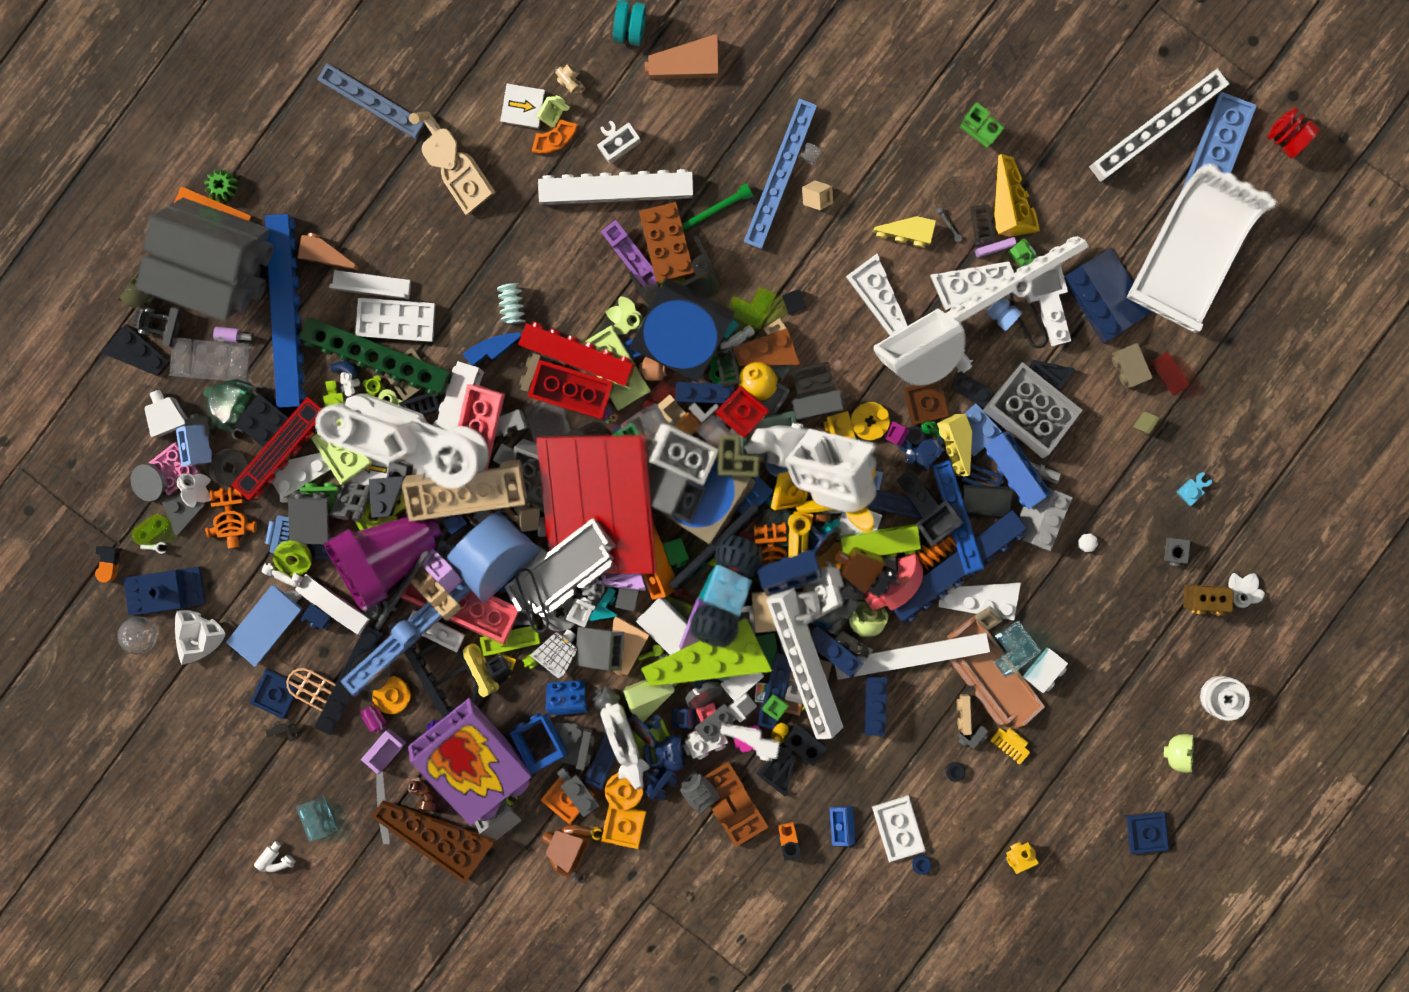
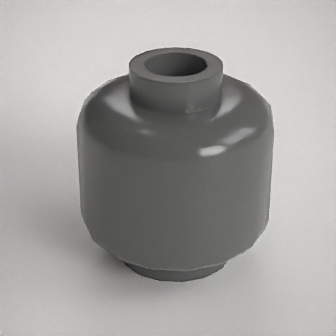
M607 686L599 687L591 698L593 700V707L601 712L603 708H606V703L612 705L620 704V695Z

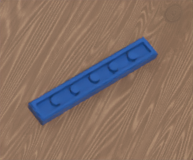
M948 460L932 465L942 501H949L965 522L964 526L953 533L964 572L968 575L984 570L952 463Z

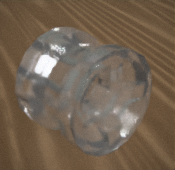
M806 143L805 151L799 157L808 164L816 166L817 158L822 155L823 151L811 143Z

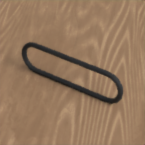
M1011 292V293H1009V299H1010V301H1011L1012 306H1015V307H1016V305H1015V303H1014V301H1013V299H1012V292ZM1029 303L1044 335V342L1041 345L1033 344L1021 317L1019 316L1018 319L1030 345L1040 348L1046 344L1047 335L1033 304Z
M521 568L517 571L515 579L530 625L535 632L543 633L549 627V620L534 575L531 570ZM522 571H527L531 575L546 620V627L543 630H537L533 625L518 579V575Z

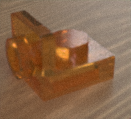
M687 412L672 427L691 436L701 425L698 423L699 419L694 414Z

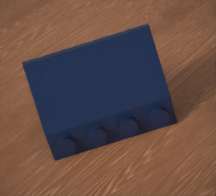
M1111 248L1064 277L1068 290L1102 343L1112 339L1151 313V310L1126 298L1133 282Z

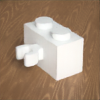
M609 121L612 127L610 131H606L603 126L601 127L602 133L609 137L597 146L609 164L641 143L639 136L630 123H627L617 131L612 121Z

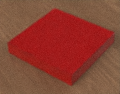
M740 386L715 414L745 439L768 415L770 410Z

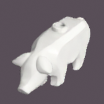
M792 423V426L776 425L764 429L757 428L751 431V440L742 448L746 454H762L767 452V463L787 467L785 462L787 457L809 429H816L803 427L804 425L799 423Z
M606 703V708H603L600 714L618 762L622 764L619 769V779L627 778L635 790L642 789L644 787L643 772L650 767L644 760L639 759L638 747L622 705Z

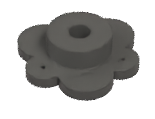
M564 723L559 735L563 737L562 741L564 744H569L570 742L576 743L577 738L582 735V732L577 728V724L573 723L570 725L569 723Z

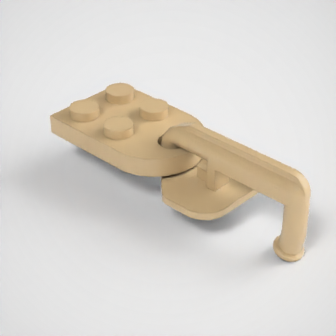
M417 112L409 116L412 124L424 121L433 134L423 143L422 153L430 165L441 167L442 179L465 215L472 213L496 193L474 159L464 152H457V141L451 132L447 129H441L430 112Z

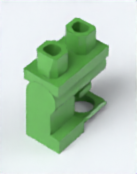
M976 102L964 117L960 128L987 148L1000 134L1004 126L992 116L985 121L990 112ZM989 123H996L998 125V130Z

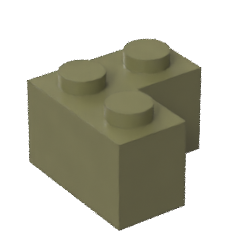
M720 435L718 475L758 476V456H739L740 436Z

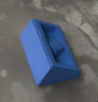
M853 806L829 807L832 846H851L855 844Z

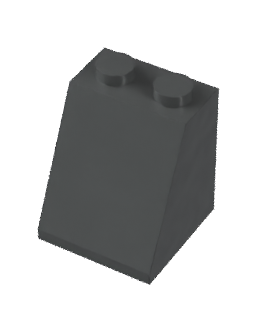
M651 464L648 469L651 506L691 524L707 488L688 478Z

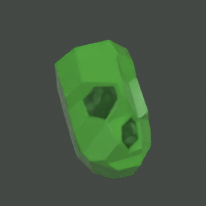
M1025 238L1008 251L1020 267L1031 264L1038 257L1036 251Z

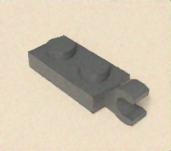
M565 767L558 770L557 774L565 782L561 785L562 789L583 817L599 806V803L577 774L572 777Z

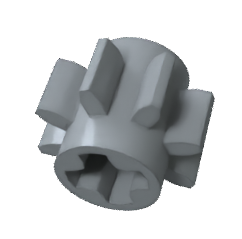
M598 577L586 587L581 588L582 595H587L589 600L601 598L605 590L603 580H598Z

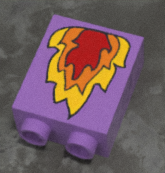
M470 698L408 746L411 763L470 826L478 819L487 821L497 813L499 803L509 795L512 797L521 795L530 783L531 775L522 756Z

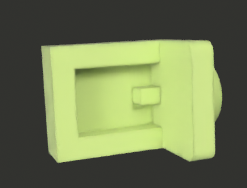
M559 96L547 97L536 117L550 127H555L562 112L568 111L570 107Z

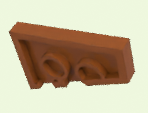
M787 328L733 347L739 366H747L754 362H761L767 365H800Z

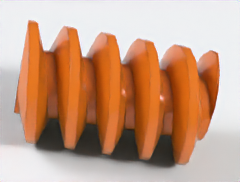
M949 536L935 548L927 541L928 547L922 545V552L916 550V555L922 565L928 570L927 565L935 567L933 560L940 563L939 556L942 555L946 558L945 551L947 550L952 553L951 546L953 545L956 548L957 546L954 539Z

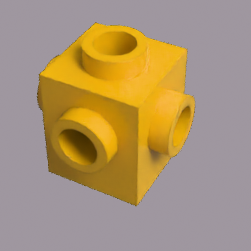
M1021 842L1010 846L1012 850L1006 853L1008 864L1013 867L1016 874L1039 864L1036 859V852L1029 843L1022 845Z

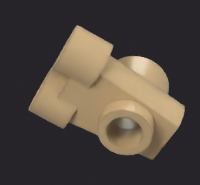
M567 63L565 67L560 66L556 70L557 81L572 94L577 93L579 95L584 92V85L576 79L579 71L573 65Z

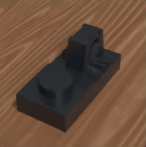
M960 372L951 387L952 390L982 408H985L994 393L988 387Z

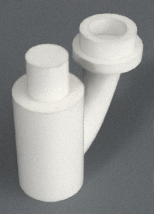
M275 841L272 846H267L254 863V866L262 872H276L287 867L293 868L295 859L286 855L282 857L281 863L271 864L279 854L278 849L281 847V844Z

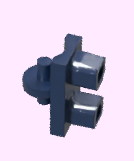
M661 767L660 770L655 768L653 772L646 770L645 775L648 778L644 782L647 785L644 791L650 799L656 798L662 801L667 794L666 790L662 787L665 783L674 786L678 778L673 771Z

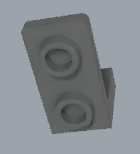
M723 704L698 724L695 730L705 742H708L721 732L722 723L730 725L736 718L727 706Z

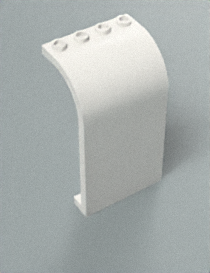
M1208 164L1199 168L1187 182L1174 203L1126 298L1193 333L1200 332L1203 326L1201 323L1246 235L1256 220L1265 211L1273 208L1276 200L1272 199V196L1266 192L1254 190V186L1249 183L1237 181V178L1231 174L1221 173L1219 168L1214 165Z

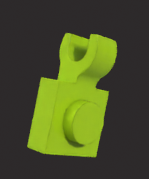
M327 381L326 388L329 395L323 396L325 408L337 403L345 404L344 393L337 392L336 381Z

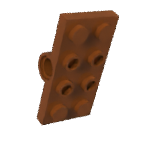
M676 202L639 211L656 283L661 284L665 276L672 280H677L694 275Z
M729 761L704 775L720 796V799L711 806V809L718 821L723 825L735 847L769 828Z

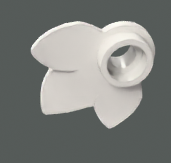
M199 473L195 475L182 474L179 476L177 486L181 490V498L184 503L194 508L196 502L205 503L211 501L210 493L205 487L211 480Z
M1235 573L1230 576L1228 585L1229 588H1233V603L1237 607L1245 608L1251 603L1257 604L1262 601L1265 592L1258 589L1259 579L1255 573L1249 574L1243 579ZM1241 595L1245 597V601L1241 600Z

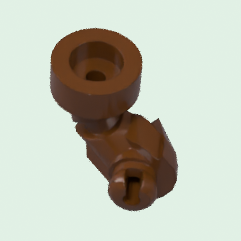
M413 778L408 784L409 793L423 797L419 801L417 809L436 812L438 804L434 800V795L431 794L433 791L423 779Z

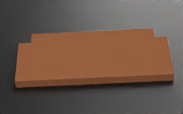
M973 616L947 637L948 639L986 633L990 652L949 659V661L966 684L975 687L976 697L998 725H1006L1012 722L1015 728L1024 726L1045 706L991 634Z

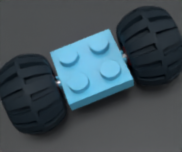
M727 536L717 546L715 552L717 566H715L703 602L709 605L699 607L692 615L690 621L691 634L697 640L715 647H727L737 637L739 625L736 617H739L752 583V580L747 578L754 576L758 572V568L763 564V553L760 546L740 536Z

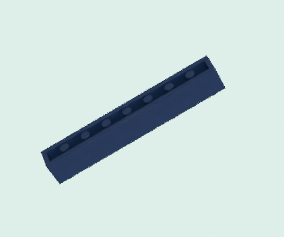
M1013 510L975 538L983 565H989L995 560L994 556L998 553H1005L1011 548L1010 544L1014 541L1019 542L1026 537L1027 528ZM957 551L925 575L913 597L902 606L894 609V612L904 624L906 622L909 624L918 617L917 614L919 612L929 610L935 600H942L949 594L947 591L953 587L955 589L960 587L964 583L963 579L967 576L973 577L979 571L966 575L959 552Z

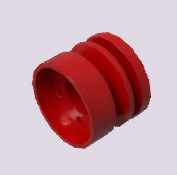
M1296 106L1290 111L1285 112L1273 124L1266 136L1267 139L1272 140L1278 135L1273 143L1275 146L1285 141L1286 143L1281 151L1290 159L1300 153L1320 130L1312 120L1307 121L1303 125L1301 124L1305 116L1304 113L1294 118L1299 111Z

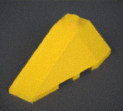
M1004 154L998 156L995 221L998 234L1012 237L1039 232L1037 215L1034 207L1030 208L1027 197H1029L1028 192L1024 191L1020 184L1022 177L1013 157Z

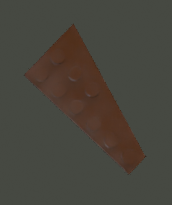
M384 800L371 816L464 884L496 841V839Z

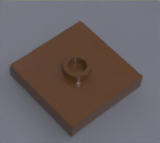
M941 380L928 385L903 388L912 426L950 417Z

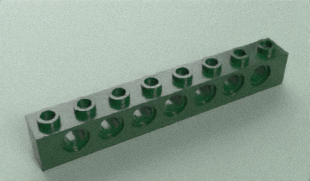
M307 317L299 336L301 340L305 341L304 345L315 349V346L322 348L321 352L331 356L333 353L338 354V358L349 362L351 359L357 362V366L367 369L369 366L374 368L373 372L382 376L387 373L392 375V380L402 383V380L409 382L408 386L419 390L420 387L427 389L426 393L436 397L437 394L444 396L452 376L446 370L310 317ZM326 333V339L320 342V336ZM343 340V346L337 349V343ZM357 347H361L360 354L355 356L354 350ZM374 354L379 356L376 362L371 361ZM395 360L396 366L393 369H389V363ZM410 367H413V369H414L413 374L410 375V376H407V375H406L407 369L410 368ZM431 374V380L428 383H424L425 375Z

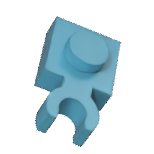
M1204 472L1196 476L1195 482L1189 479L1176 491L1189 506L1193 505L1205 493L1201 488L1207 487L1212 483L1211 479L1205 483L1202 482V477L1205 475Z

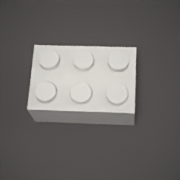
M661 424L646 459L659 467L688 478L699 485H703L719 450L669 425Z

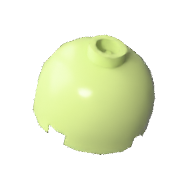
M865 600L857 601V609L851 612L849 616L851 628L862 637H872L880 634L889 618L887 611L883 607L872 611Z
M1176 735L1170 740L1169 745L1164 747V758H1168L1172 769L1182 773H1192L1193 735Z

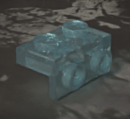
M324 796L296 806L309 842L324 838L337 831Z

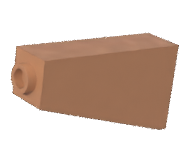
M711 35L649 55L648 62H645V74H649V79L718 78L717 35Z

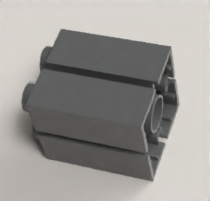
M181 198L168 205V208L165 207L150 216L144 250L150 251L152 254L150 256H142L136 289L225 321L237 311L245 312L249 303L252 300L259 301L264 293L266 280L259 278L261 271L259 264L267 266L273 255L274 244L267 242L270 229L195 201Z

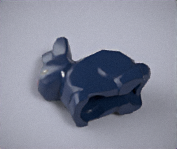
M938 436L936 439L929 438L923 440L917 447H913L909 440L905 439L902 446L899 447L900 450L905 452V461L908 466L911 467L917 464L926 472L936 458L945 450L942 446L944 439L941 436Z

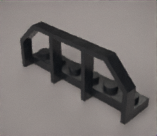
M411 613L388 625L390 631L399 622L409 619ZM441 618V619L439 620V622H441V623H443V624L446 625V623H445V621L443 620V618ZM435 642L417 653V646L413 643L404 654L442 718L455 709L452 705L448 706L445 701L447 697L444 691L438 689L437 686L465 669L468 670L475 682L471 701L474 704L476 703L479 686L463 657L461 648H459L457 654L464 666L437 681L433 673H429L426 669L427 663L421 655L439 644Z

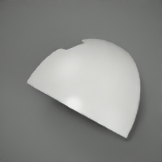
M176 611L175 637L181 665L207 656L221 644L225 632L215 620L211 619L208 621L202 618L200 613L194 611Z

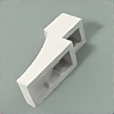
M722 723L721 734L746 742L757 751V756H760V759L772 761V758H777L778 740L760 738V729Z

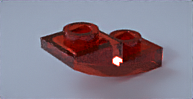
M1168 351L1151 361V364L1162 378L1172 396L1190 386Z

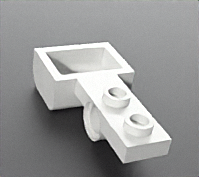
M1061 264L1033 279L1031 281V292L1026 296L1028 304L1036 301L1040 303L1041 317L1047 329L1051 347L1071 341L1059 295L1068 292Z

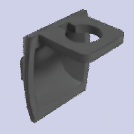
M696 770L681 781L682 788L680 791L699 814L703 813L720 799L714 786L703 775H698Z

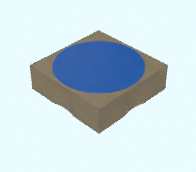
M717 456L704 484L701 485L707 489L691 524L656 509L710 545L727 529L733 514L742 505L744 499L756 483L749 476L718 475L719 458Z

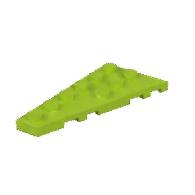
M747 618L738 622V635L727 647H715L698 641L641 668L649 686L771 672L772 670Z

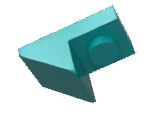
M609 587L595 610L589 616V620L593 621L619 615L607 607V604L612 605L617 598V595H615L617 590L615 588Z

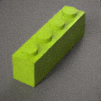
M915 524L839 536L841 551L847 554L850 553L853 547L878 555H885L886 557L897 556L899 552L913 554L916 553V550L921 549L918 526Z

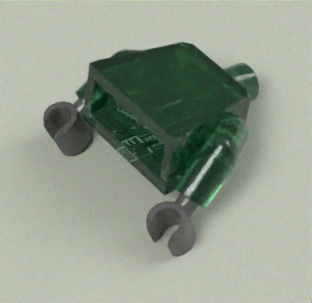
M240 379L227 380L223 384L216 383L214 388L207 387L204 390V396L208 398L205 406L210 411L209 414L214 425L227 433L231 432L234 439H241L235 434L236 430L243 434L245 432L239 427L235 429L232 426H237L234 423L242 415L252 395L249 392L251 391L257 396L256 390L258 388H265L261 385L252 386V383Z

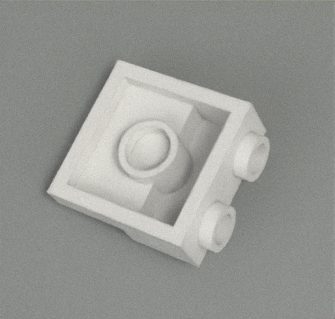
M833 566L824 567L821 569L822 579L803 585L805 593L817 592L822 614L815 617V619L843 605L839 589L843 587L839 568H833Z

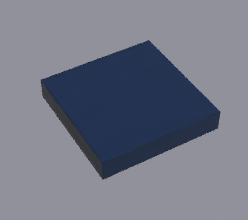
M266 668L249 704L284 720L295 699L287 689V677ZM289 679L291 682H293V683H295V684H297V685H301V684H299V683H297V682H295V681ZM289 684L291 691L296 694L299 689Z
M1164 811L1126 815L1129 852L1131 855L1169 851Z

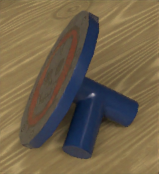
M814 525L810 526L809 532L814 536L808 546L814 549L816 558L826 553L836 542L841 533V529L838 526L832 528L825 535Z
M656 714L644 724L637 717L630 716L628 721L633 731L644 743L654 747L656 740L650 729L658 730L661 727L659 723L661 717Z

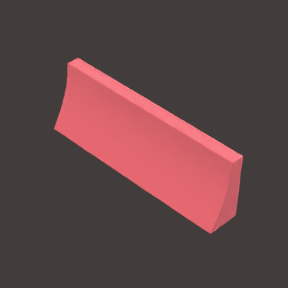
M467 384L458 426L472 428L484 438L489 450V459L484 470H488L505 394L478 384Z
M411 582L400 596L402 600L419 608H422L428 602ZM470 591L458 602L461 609L448 621L506 646L519 614L516 606L494 596L483 603Z

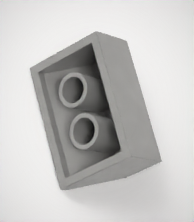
M1048 488L1052 495L1033 508L1027 509V507L1023 506L1019 519L1028 531L1025 533L1026 537L1022 541L1051 551L1073 497Z

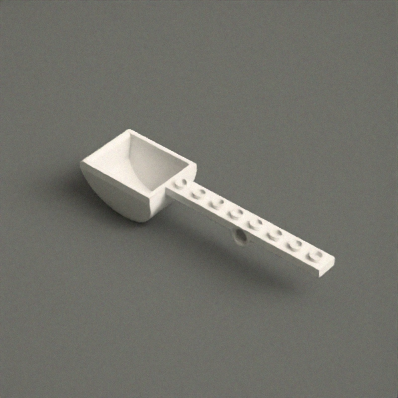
M1078 236L1069 238L1065 244L1052 248L1048 254L1035 258L1031 264L1018 268L1017 272L1003 277L995 285L986 287L978 295L970 296L966 302L953 306L949 312L944 313L940 309H936L876 344L874 351L877 357L888 368L910 384L928 385L941 380L955 368L964 351L965 334L960 322L1011 292L1019 297L1027 296L1031 292V281L1088 248L1086 240Z

